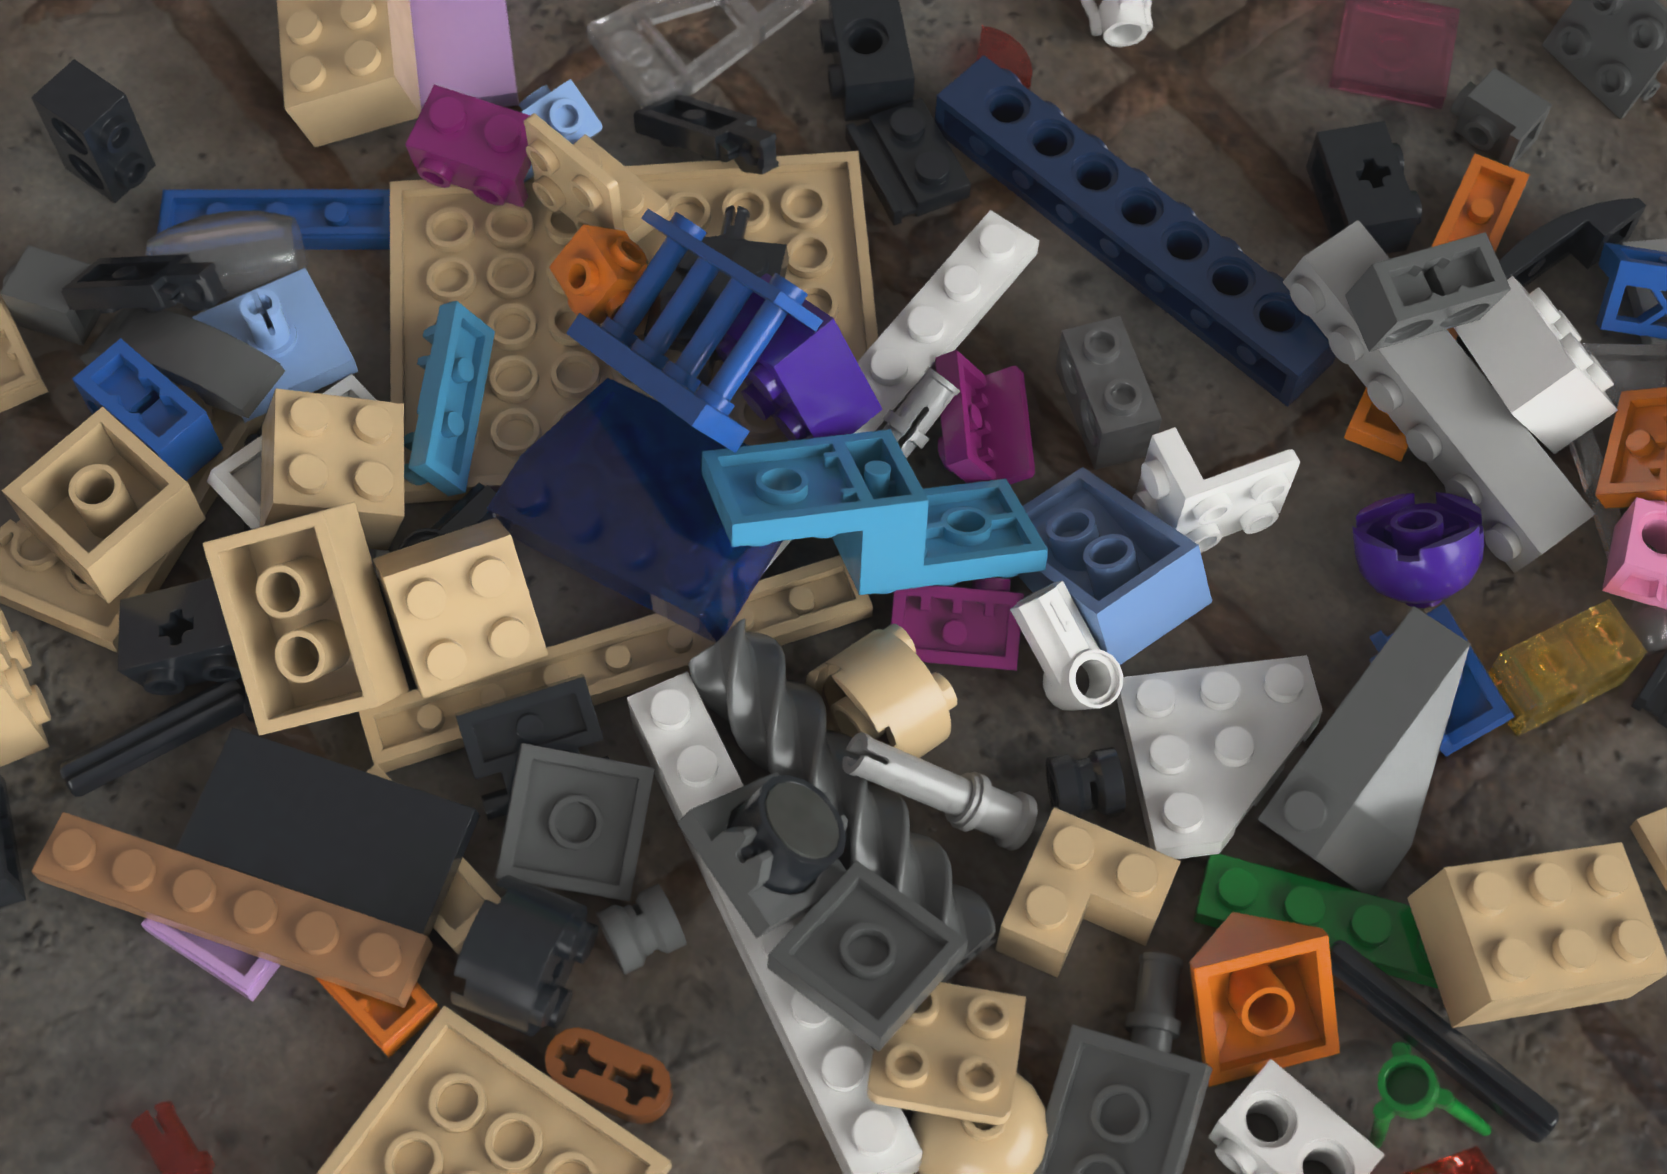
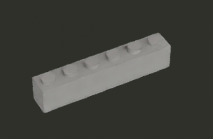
M1357 220L1303 256L1283 283L1290 291L1295 306L1302 313L1312 318L1327 337L1334 355L1351 367L1366 386L1373 404L1390 416L1405 435L1408 447L1412 453L1429 465L1444 484L1446 493L1469 499L1481 509L1485 542L1489 550L1498 559L1506 562L1515 574L1593 517L1595 513L1527 428L1511 414L1494 387L1448 330L1374 351H1368L1345 295L1373 263L1390 258L1361 222Z

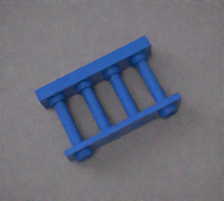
M647 209L641 219L667 236L613 319L607 316L600 326L579 313L566 334L692 427L736 453L750 432L729 416L735 407L730 401L787 314L815 332L823 320L802 306L808 294L787 279L775 273L769 283L701 242L707 232L678 212H675L670 221L652 210ZM689 251L698 257L642 341L634 334L635 330L686 252ZM719 271H721L731 279L677 361L673 363L665 356V353ZM754 292L765 299L709 386L701 384L702 381L697 379V376L751 294Z

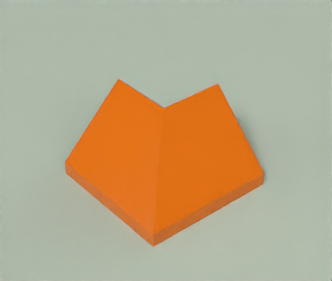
M1232 912L1189 962L1202 1063L1212 1068L1208 1086L1211 1087L1257 1075L1270 1059L1281 1068L1339 1054L1340 1046L1329 938L1325 930L1313 926Z

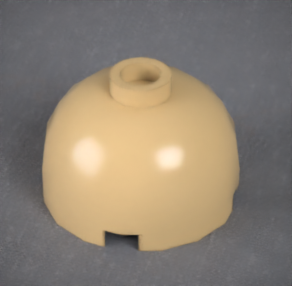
M1016 1072L1010 1117L1005 1123L1000 1125L914 1111L910 1127L923 1152L918 1172L920 1174H1033L1042 1162L1048 1136L1045 1118L1046 1109L1033 1085Z

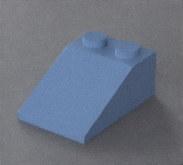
M1084 467L1023 505L1024 510L1045 543L1048 554L1045 571L1018 574V576L1032 592L1047 587L1054 582L1063 581L1099 649L1111 654L1120 665L1212 603L1199 545Z

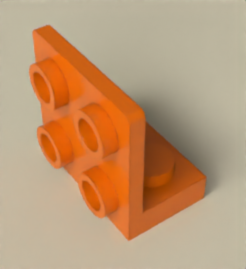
M1667 387L1621 391L1617 406L1618 411L1615 414L1595 496L1605 509L1630 507L1636 497L1648 501L1661 500L1667 502Z

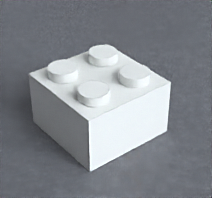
M1512 276L1507 279L1511 290L1480 320L1454 327V329L1511 414L1556 454L1618 411L1605 392L1614 383L1592 354L1589 356L1579 342L1582 338L1563 312L1555 308L1546 294L1539 287L1529 293Z

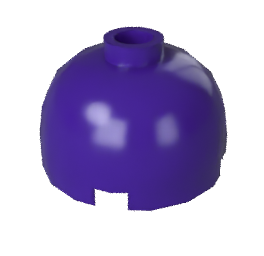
M1435 492L1436 503L1415 504V494L1406 493L1377 500L1361 509L1356 515L1357 528L1352 526L1355 557L1359 571L1368 584L1378 593L1416 608L1436 606L1443 599L1449 598L1469 585L1483 560L1484 551L1481 509L1469 499L1450 493Z

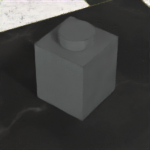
M28 245L17 265L12 266L5 275L0 294L18 326L83 346L101 315L98 309L70 310L61 292L63 287L92 264Z

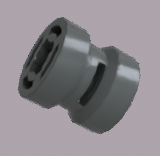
M658 883L640 891L636 904L632 906L629 904L621 907L613 904L596 913L607 943L624 975L644 966L646 957L653 954V951L657 949L669 954L687 945L679 921Z

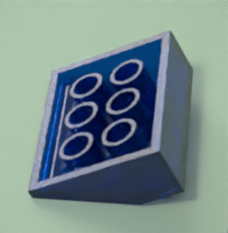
M608 377L519 457L487 507V510L494 518L496 517L508 530L512 538L714 643L718 642L728 632L783 542L776 541L759 547L749 545L732 547L702 475V451L726 449V447L692 427L660 402ZM742 443L740 447L749 445Z

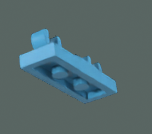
M458 301L440 305L436 325H432L423 331L422 337L432 344L430 355L419 357L417 365L425 370L417 408L418 420L415 432L404 436V446L411 451L409 463L404 464V479L413 485H423L429 482L448 497L466 493L495 335L493 329Z

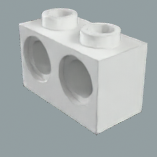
M1272 1059L1268 1061L1220 1118L1208 1136L1218 1146L1215 1149L1217 1157L1235 1174H1303V1162L1307 1160H1316L1324 1163L1331 1170L1332 1174H1370L1385 1155ZM1262 1113L1270 1117L1278 1128V1140L1264 1142L1255 1138L1247 1128L1246 1115Z

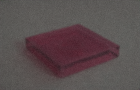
M1345 0L1329 88L1441 110L1447 94L1460 9L1416 0Z

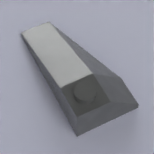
M1413 606L1295 765L1258 820L1358 891L1377 896L1412 846L1470 643Z

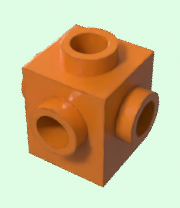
M583 224L549 268L568 297L567 301L570 309L577 316L581 313L595 323H603L607 316L611 319L614 318L648 265L646 264L647 258L644 251L630 239L626 231Z

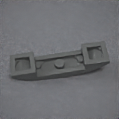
M126 308L119 311L80 357L85 365L88 366L121 338L171 382L194 389L206 405L246 418L250 417L285 372L284 368L276 360L210 325L170 311L146 312L144 308Z

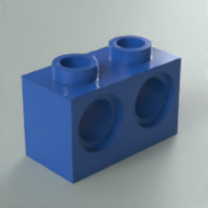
M121 338L72 378L92 415L103 406L185 481H188L223 450L207 412Z

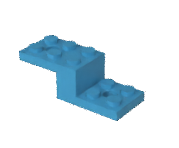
M891 429L739 447L736 453L728 448L702 451V475L732 547L745 545L759 547L776 541L808 537H832L859 595L873 593L889 594L896 590L932 585L949 586L962 581L992 577L1009 578L1022 573L1046 570L1048 549L1007 479L922 489Z

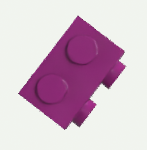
M433 85L405 143L419 176L438 187L448 188L452 184L471 190L481 200L497 206H502L507 202L524 207L529 197L524 179L532 163L526 153L528 142L524 120L530 115Z
M958 350L935 357L936 372L960 390L958 395L953 397L940 414L943 436L938 439V452L945 468L949 472H954L966 483L1007 479L1011 485L1032 478L1035 474L1024 373L1017 366H1011L984 375Z

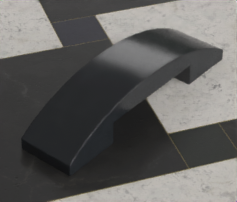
M1639 198L1606 201L1577 209L1544 224L1517 243L1499 261L1506 279L1514 276L1523 287H1526L1570 254L1589 269L1600 260L1604 243L1621 245L1622 242H1626L1630 238L1647 205ZM1458 335L1457 343L1470 356V351Z

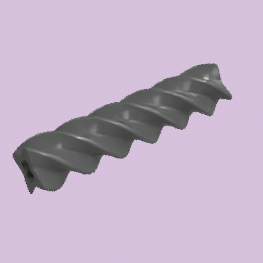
M742 619L718 642L689 661L688 666L691 679L700 697L713 712L730 722L731 730L738 746L751 761L761 769L770 772V775L778 772L780 776L790 775L801 778L822 792H829L832 797L830 802L839 815H845L848 819L843 854L838 858L845 869L848 870L856 861H859L968 940L965 955L941 982H947L968 962L998 940V937L993 936L996 932L994 916L987 902L973 890L952 884L951 863L942 846L928 836L910 831L909 812L902 796L864 778L852 776L844 772L843 757L848 756L857 761L860 758L859 755L846 751L852 737L841 732L826 729V707L821 695L814 688L801 682L786 679L785 655L781 645L774 638L758 632H746V619Z

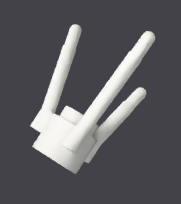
M1080 0L1089 17L1091 34L1093 36L1103 34L1104 41L1111 46L1125 47L1136 44L1143 40L1148 32L1153 29L1151 17L1152 0H1103L1099 5V9L1094 0Z

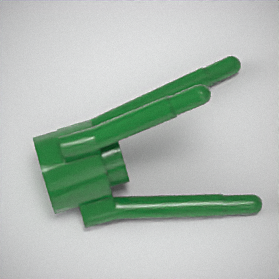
M1407 1041L1396 1042L1392 1045L1391 1052L1393 1057L1383 1064L1378 1073L1377 1086L1382 1099L1373 1108L1375 1117L1370 1131V1143L1376 1148L1383 1145L1390 1121L1396 1115L1406 1119H1418L1428 1115L1435 1107L1444 1109L1479 1135H1490L1491 1126L1482 1117L1456 1099L1451 1091L1440 1088L1434 1070L1424 1059L1416 1055H1410L1411 1045Z

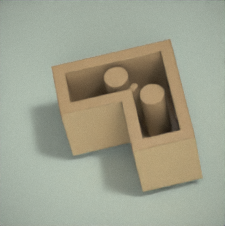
M1054 807L1001 924L995 951L1058 978L1083 919L1146 946L1181 861Z

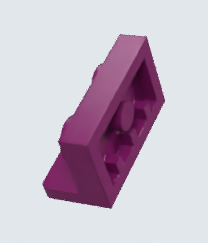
M994 577L972 580V588L932 585L896 590L893 597L891 624L899 625L908 633L915 646L916 654L923 662L1017 671L1021 629L1010 609L1024 598V593L1010 592L1011 579Z

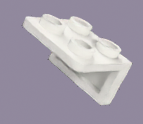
M1176 427L1152 435L1145 462L1141 466V476L1136 493L1133 495V501L1198 544L1202 553L1214 547L1220 542L1222 537L1241 530H1244L1246 534H1253L1271 526L1279 517L1300 460L1295 451L1289 449L1203 480Z

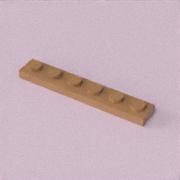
M65 812L60 816L31 870L41 882L405 1008L433 946L426 935Z

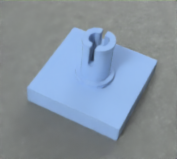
M306 268L192 316L193 319L221 330L279 362L285 370L284 374L250 417L241 416L244 422L267 413L276 388L312 393L344 379L350 374L353 375L358 372L355 360Z

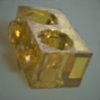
M1608 599L1501 652L1488 674L1515 716L1507 721V723L1518 737L1623 684L1645 656L1647 650L1611 600Z

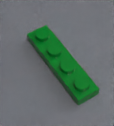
M1223 854L1209 855L1195 909L1194 922L1219 928L1232 912L1323 928L1328 934L1329 948L1336 941L1343 940L1387 975L1439 989L1410 905Z

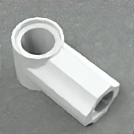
M1063 581L1054 582L1047 587L1033 592L1018 601L1010 609L1044 671L1043 688L1046 697L1054 706L1069 711L1097 709L1110 705L1119 696L1123 686V674L1120 664L1111 654L1099 649ZM1079 666L1086 670L1089 677V688L1085 695L1079 691L1076 684V672Z

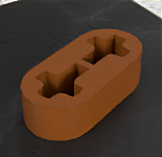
M579 1027L565 1029L557 1034L547 1046L545 1065L549 1077L592 1107L631 1123L646 1124L654 1122L663 1116L671 1104L673 1090L669 1072L661 1061L649 1054L592 1030ZM581 1047L588 1048L590 1062L594 1066L603 1069L604 1072L602 1076H599L588 1070L580 1069L574 1078L567 1077V1068L561 1057L564 1053L575 1056ZM643 1073L651 1074L653 1089L658 1094L655 1099L644 1096L639 1101L638 1106L630 1104V1095L626 1087L613 1082L616 1075L632 1082H638L642 1078Z

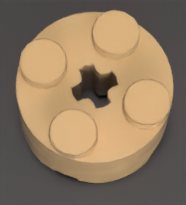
M891 624L884 630H873L809 672L806 677V684L814 688L824 701L827 714L826 729L847 734L852 738L857 733L863 732L871 735L873 739L918 758H921L940 745L950 735L951 719L949 710L957 705L956 694L951 684L943 675L937 672L931 674L916 654L915 646L908 633L897 624Z

